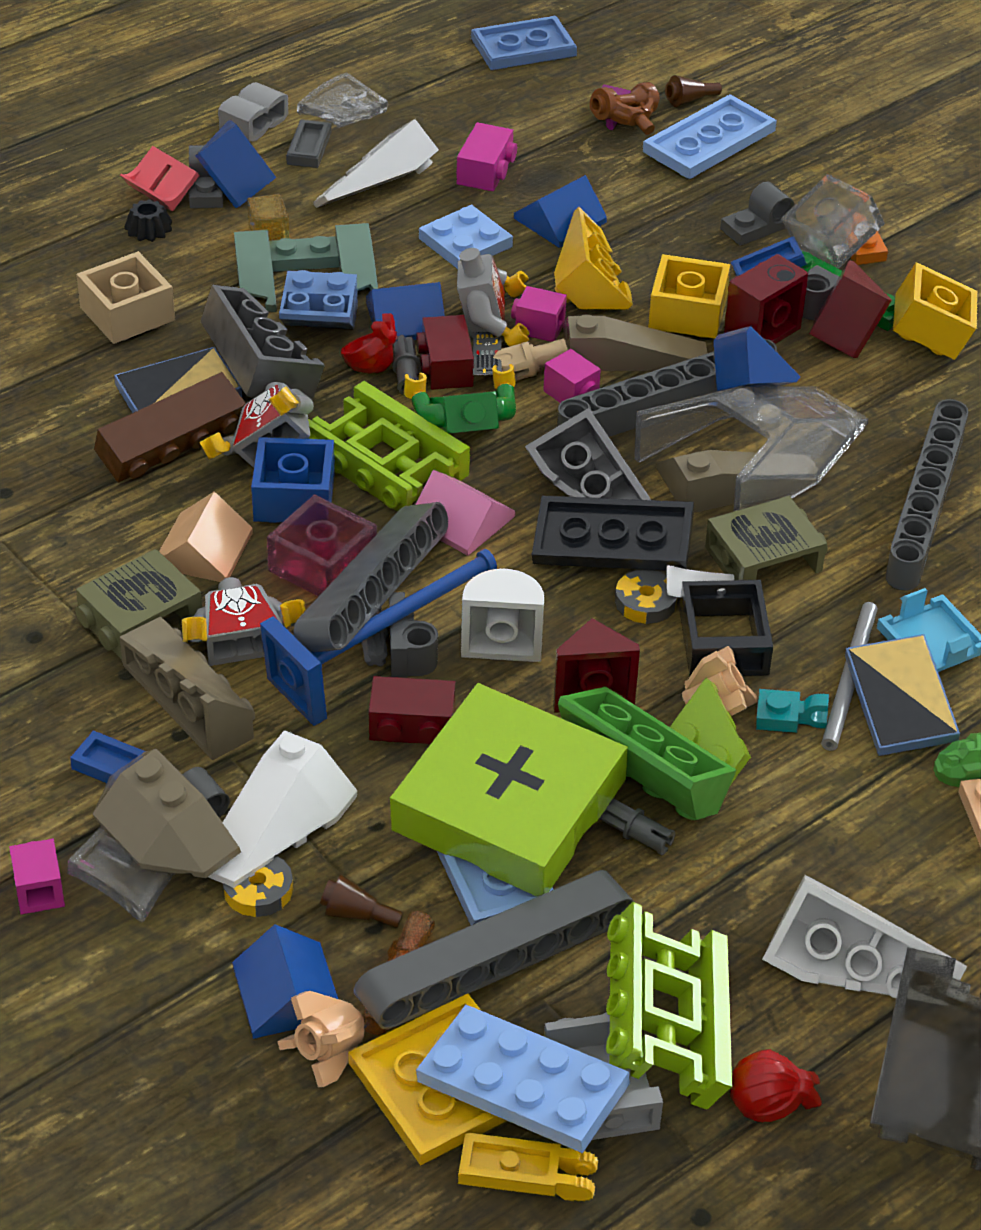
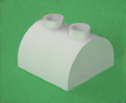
M512 569L488 570L473 577L466 584L462 597L461 657L541 662L544 592L540 584L531 576Z

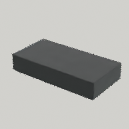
M301 119L286 155L287 165L318 168L332 133L331 123Z

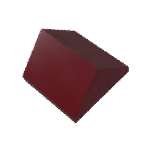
M848 261L816 316L809 334L853 358H858L892 299L854 261Z
M591 618L556 649L554 713L560 712L558 707L560 696L602 687L611 689L635 705L640 657L639 644Z

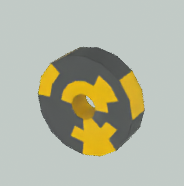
M634 570L625 574L618 581L615 590V604L617 610L624 617L634 622L650 624L666 620L675 612L678 597L667 594V575L654 570Z
M274 856L270 863L256 871L254 876L251 878L249 876L235 888L223 883L226 902L233 910L240 914L253 917L271 915L283 909L290 901L293 893L291 868L283 859ZM255 883H263L262 885L258 886L253 885Z

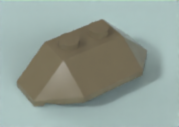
M156 748L143 752L109 777L93 812L95 820L141 869L168 873H192L195 877L207 878L241 853L240 847L206 798Z

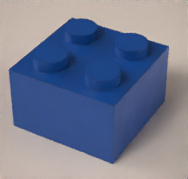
M258 437L251 486L254 522L330 524L335 477L334 440Z

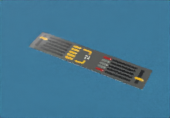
M473 332V375H493L492 368L494 365H497V371L502 372V361L493 358L496 352L501 350V336L496 337L489 332Z

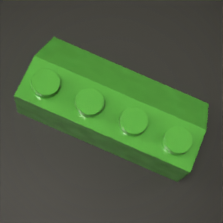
M607 687L560 696L558 707L562 719L628 747L626 777H631L642 784V788L646 793L665 799L676 807L675 810L678 814L687 819L699 820L718 814L737 771L735 768Z

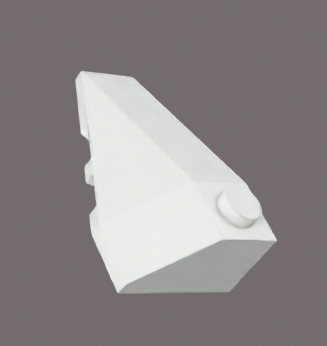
M414 119L383 139L362 158L363 160L346 172L347 176H343L331 185L313 204L316 208L404 177L414 170L417 174H420L433 163L430 157L439 149Z
M287 731L282 732L262 756L222 822L240 847L241 853L208 876L209 878L235 888L249 876L250 878L254 876L256 871L270 863L274 856L291 845L298 848L307 842V835L321 826L327 829L338 822L356 799L357 789L322 745Z
M804 875L762 960L804 982L823 983L845 987V989L854 991L862 990L946 1007L967 968L966 965L806 875Z

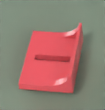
M154 146L150 148L133 171L128 174H120L129 186L152 200L159 201L160 205H163L172 212L200 176L195 170Z

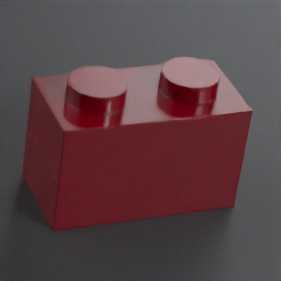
M465 315L422 318V332L416 333L418 354L424 353L420 357L421 372L426 376L428 375L431 390L473 387L474 356Z
M373 676L369 705V740L430 745L455 713L456 681Z

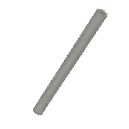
M866 602L862 605L850 647L868 644L878 610L874 603ZM847 661L844 665L821 742L822 747L829 751L836 750L855 689Z

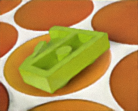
M705 678L670 728L735 768L737 771L731 782L732 784L751 756L743 740L739 738L736 732V725L730 713L725 709L717 693L719 691L716 685Z

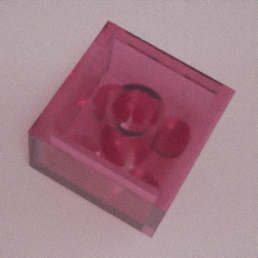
M314 494L267 536L268 571L319 597L377 535V525Z

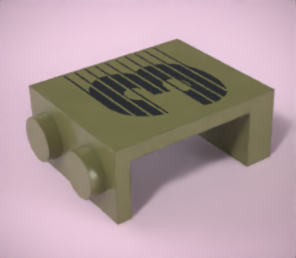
M790 496L708 519L705 548L724 574H733L734 580H756L758 569L801 556L815 573L822 572L824 558L828 550L826 539L822 533L814 528L808 520L805 511L799 508Z
M157 549L76 589L78 606L75 608V612L79 622L85 628L90 627L98 635L103 647L108 651L113 650L121 660L120 636L160 616L164 617L172 612H176L184 619L193 617L196 611L202 608L201 591Z

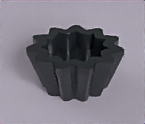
M150 199L147 201L140 200L138 204H133L132 209H130L124 229L128 230L129 237H137L138 241L147 239L153 242L156 238H165V233L172 231V219L165 207L160 205L159 201L153 202Z

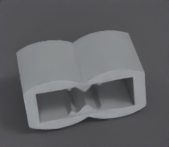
M257 82L251 83L241 90L239 96H232L220 105L218 109L219 129L226 122L232 120L249 141H256L266 133L268 128L276 127L288 116V95Z

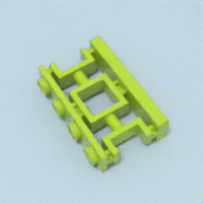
M362 381L354 386V399L350 396L343 399L344 416L329 424L318 416L312 420L308 419L310 437L307 439L334 440L335 472L343 475L360 489L367 491L384 502L387 507L397 512L404 506L412 505L413 502L416 504L423 491V483L429 479L433 470L460 481L469 476V446L428 422L366 381ZM367 424L370 425V426H368V427L365 428V429L362 428V427H364V426L367 425ZM348 436L350 437V439H348L346 443L342 441ZM382 441L396 449L384 458L370 451L371 448ZM419 457L423 459L418 463L415 462ZM400 470L404 473L399 475V477L395 475Z
M632 902L620 915L617 914L613 917L607 932L608 940L611 941L610 960L607 966V976L610 977V996L606 1007L607 1014L610 1015V1034L606 1042L609 1064L624 1070L630 1069V1076L637 1079L653 1065L678 1073L680 1094L687 1097L691 1094V1104L707 1110L732 1087L727 935L711 930L702 940L700 939L699 931L691 929L679 942L654 933L653 914L646 911L642 914V905ZM642 955L654 959L656 962L646 958L642 961ZM675 968H678L683 971H687L689 969V975L678 970H675ZM653 989L678 998L679 1016L653 1006ZM642 1030L657 1035V1038L646 1034L642 1037ZM676 1042L686 1046L690 1043V1050L676 1046Z

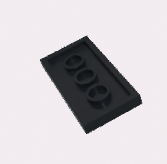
M542 496L531 554L533 564L667 570V566L670 565L687 569L694 518V502Z

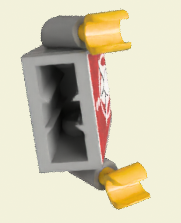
M468 248L462 251L458 261L457 289L470 337L473 338V332H489L496 337L502 335L509 347L529 341L527 336H529L530 332L523 324L518 323L512 329H509L505 321V290L511 297L520 296L526 288L524 283L529 280L528 276L524 272L518 271L513 276L508 277L506 271L496 267L493 255H480L477 248Z
M269 383L265 387V392L246 403L242 408L234 436L222 438L220 433L217 432L202 440L200 444L209 460L220 454H239L254 467L258 437L307 439L310 437L308 414L313 410V401L300 390L290 389L285 383Z
M225 578L219 583L218 590L209 591L205 595V607L199 608L193 617L182 619L183 642H188V640L192 642L206 641L209 666L264 657L260 623L274 616L285 628L294 626L297 619L306 611L304 601L297 599L281 603L274 597L267 596L261 585L242 586L237 578Z

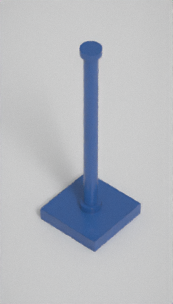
M483 549L476 554L474 560L371 617L342 650L311 653L272 616L260 623L267 679L313 726L327 719L322 664L471 580L476 575L488 570L497 569L494 556L489 550Z

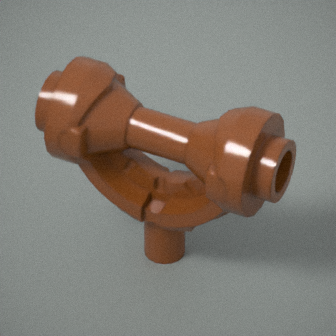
M641 82L633 87L630 94L617 95L612 88L602 87L597 88L592 93L590 109L599 120L611 119L623 125H637L645 135H649L655 129L649 117L657 109L660 96L658 90L651 82Z

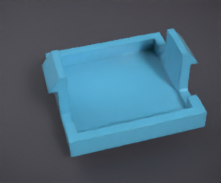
M926 588L900 598L902 606L899 616L893 618L890 614L878 619L877 629L887 640L925 634L938 672L981 655V634L943 594L931 598L930 604L925 605Z

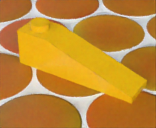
M580 207L574 210L554 271L555 291L566 294V303L571 301L579 309H629L633 305L631 291L626 282L622 281L620 283L617 278L622 271L609 255L612 250L602 229Z

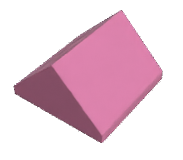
M436 470L432 471L415 504L440 502L445 507L448 516V528L440 541L467 556L515 517V510L460 480Z

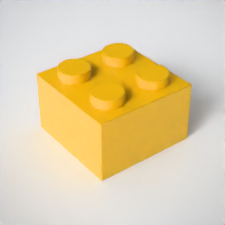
M662 254L651 293L648 327L668 333L688 334L700 338H716L727 299L731 264Z
M916 262L896 292L893 331L905 340L915 341L928 347L937 355H945L955 360L977 329L978 291Z

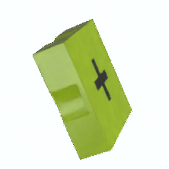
M477 683L390 797L391 829L442 854L469 861L487 874L538 897L551 890L574 856L576 846L583 834L598 821L625 782L628 747Z

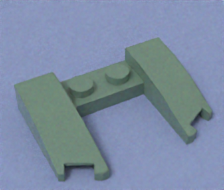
M369 223L335 225V236L283 238L269 241L268 230L234 232L239 288H244L255 298L267 299L265 306L269 312H277L273 272L339 267L340 272L344 274H357V291L364 290L367 287L370 290L378 289Z

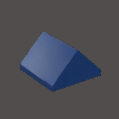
M232 120L226 122L195 155L235 208L241 206L277 178Z
M586 175L514 212L515 220L558 248L564 244L574 210L578 207L598 226L607 222V216Z
M440 282L372 289L366 296V304L371 322L383 321L382 314L391 313L394 317L397 337L404 335L416 340V333L422 332V318L445 316Z
M751 326L719 334L713 340L717 391L763 390L797 382L801 377Z
M276 924L232 962L253 1039L294 1030L301 1024L302 1020H297L291 997L305 991H313L338 999L321 943Z

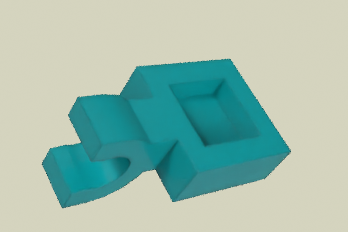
M759 689L756 730L797 733L798 724H808L815 728L826 729L829 694H813L807 697L805 701H800V692Z

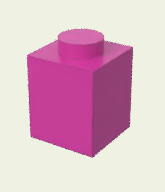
M526 286L521 298L514 300L511 318L516 319L515 325L521 323L529 330L530 334L528 337L550 342L556 341L565 321L567 295Z
M569 349L545 363L544 392L561 403L566 399L600 389L601 369L574 350Z
M54 838L9 846L20 914L65 907Z

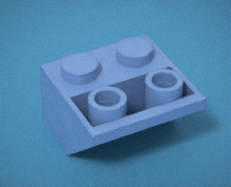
M306 270L287 271L279 311V319L284 325L354 329L357 314V274H344L342 272L321 273Z

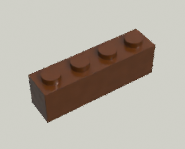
M220 372L97 430L94 450L118 483L129 477L135 479L142 476L150 467L161 462L163 464L169 463L176 459L180 453L192 447L194 449L201 448L200 442L217 432L220 434L234 432L237 429L242 408L246 403L224 373Z

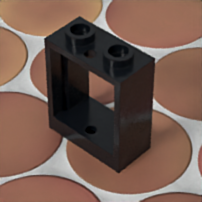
M761 580L682 581L679 612L689 677L702 658L727 646L733 650L735 666L742 676L769 675L773 642ZM695 616H749L752 636L698 637Z

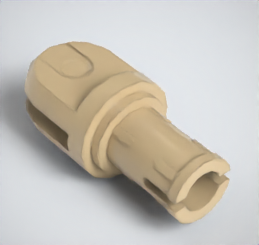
M564 338L534 347L533 344H529L527 341L503 348L496 352L493 358L502 361V372L509 370V364H512L514 366L515 381L537 376L539 368L545 367L546 362L566 352L568 349Z

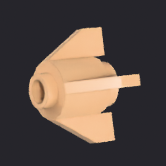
M729 646L702 658L689 679L685 681V691L682 692L683 700L687 704L703 680L707 678L716 685L719 691L717 693L731 716L757 703L758 699L756 694L745 685L741 673L735 666L733 650Z
M305 991L291 997L297 1020H302L301 1024L297 1026L295 1034L277 1042L280 1050L297 1047L306 1059L319 1060V1062L311 1066L318 1087H325L339 1079L348 1063V1052L355 1049L362 1042L364 1037V1019L351 1003L313 991Z

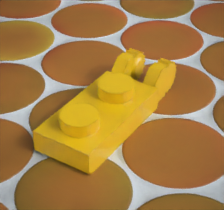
M467 1133L464 1137L458 1184L555 1196L557 1194L564 1200L585 1202L586 1200L590 1201V1199H593L595 1186L592 1180L582 1176L596 1173L598 1157L585 1150L581 1153L574 1149L561 1148V1144ZM558 1168H560L567 1174L558 1173Z

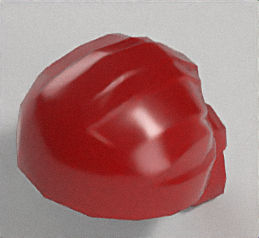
M391 313L382 314L383 321H374L372 323V333L349 342L341 349V355L351 369L368 374L379 373L386 370L393 362V344L398 337L397 331H395L394 317Z
M771 1049L756 1051L741 1059L732 1071V1087L729 1089L730 1097L743 1116L754 1121L772 1122L785 1118L795 1111L800 1104L805 1109L822 1105L821 1098L813 1087L820 1084L818 1075L814 1071L799 1069L787 1057Z

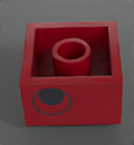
M776 254L729 281L724 333L751 326L762 338L771 340L776 344L801 329L809 273L781 255Z

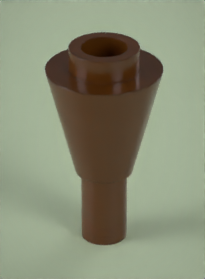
M673 75L665 87L666 98L674 107L702 98L703 96L720 95L722 92V86L719 82L703 83Z
M342 874L338 877L337 882L329 879L320 901L321 905L327 907L325 916L369 921L373 919L394 928H398L403 916L402 911L377 902L376 898Z

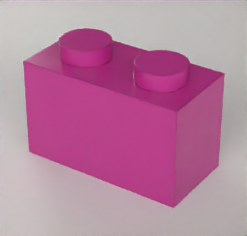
M477 122L457 156V184L494 192L499 181L505 179L509 162L513 163L516 158L517 143H513L514 129Z

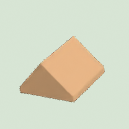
M213 492L179 514L159 552L182 574L221 582L223 579L231 576L253 534V529L217 493Z

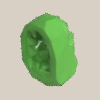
M971 733L966 739L953 741L939 753L934 763V773L939 781L949 786L960 787L961 781L981 779V733Z

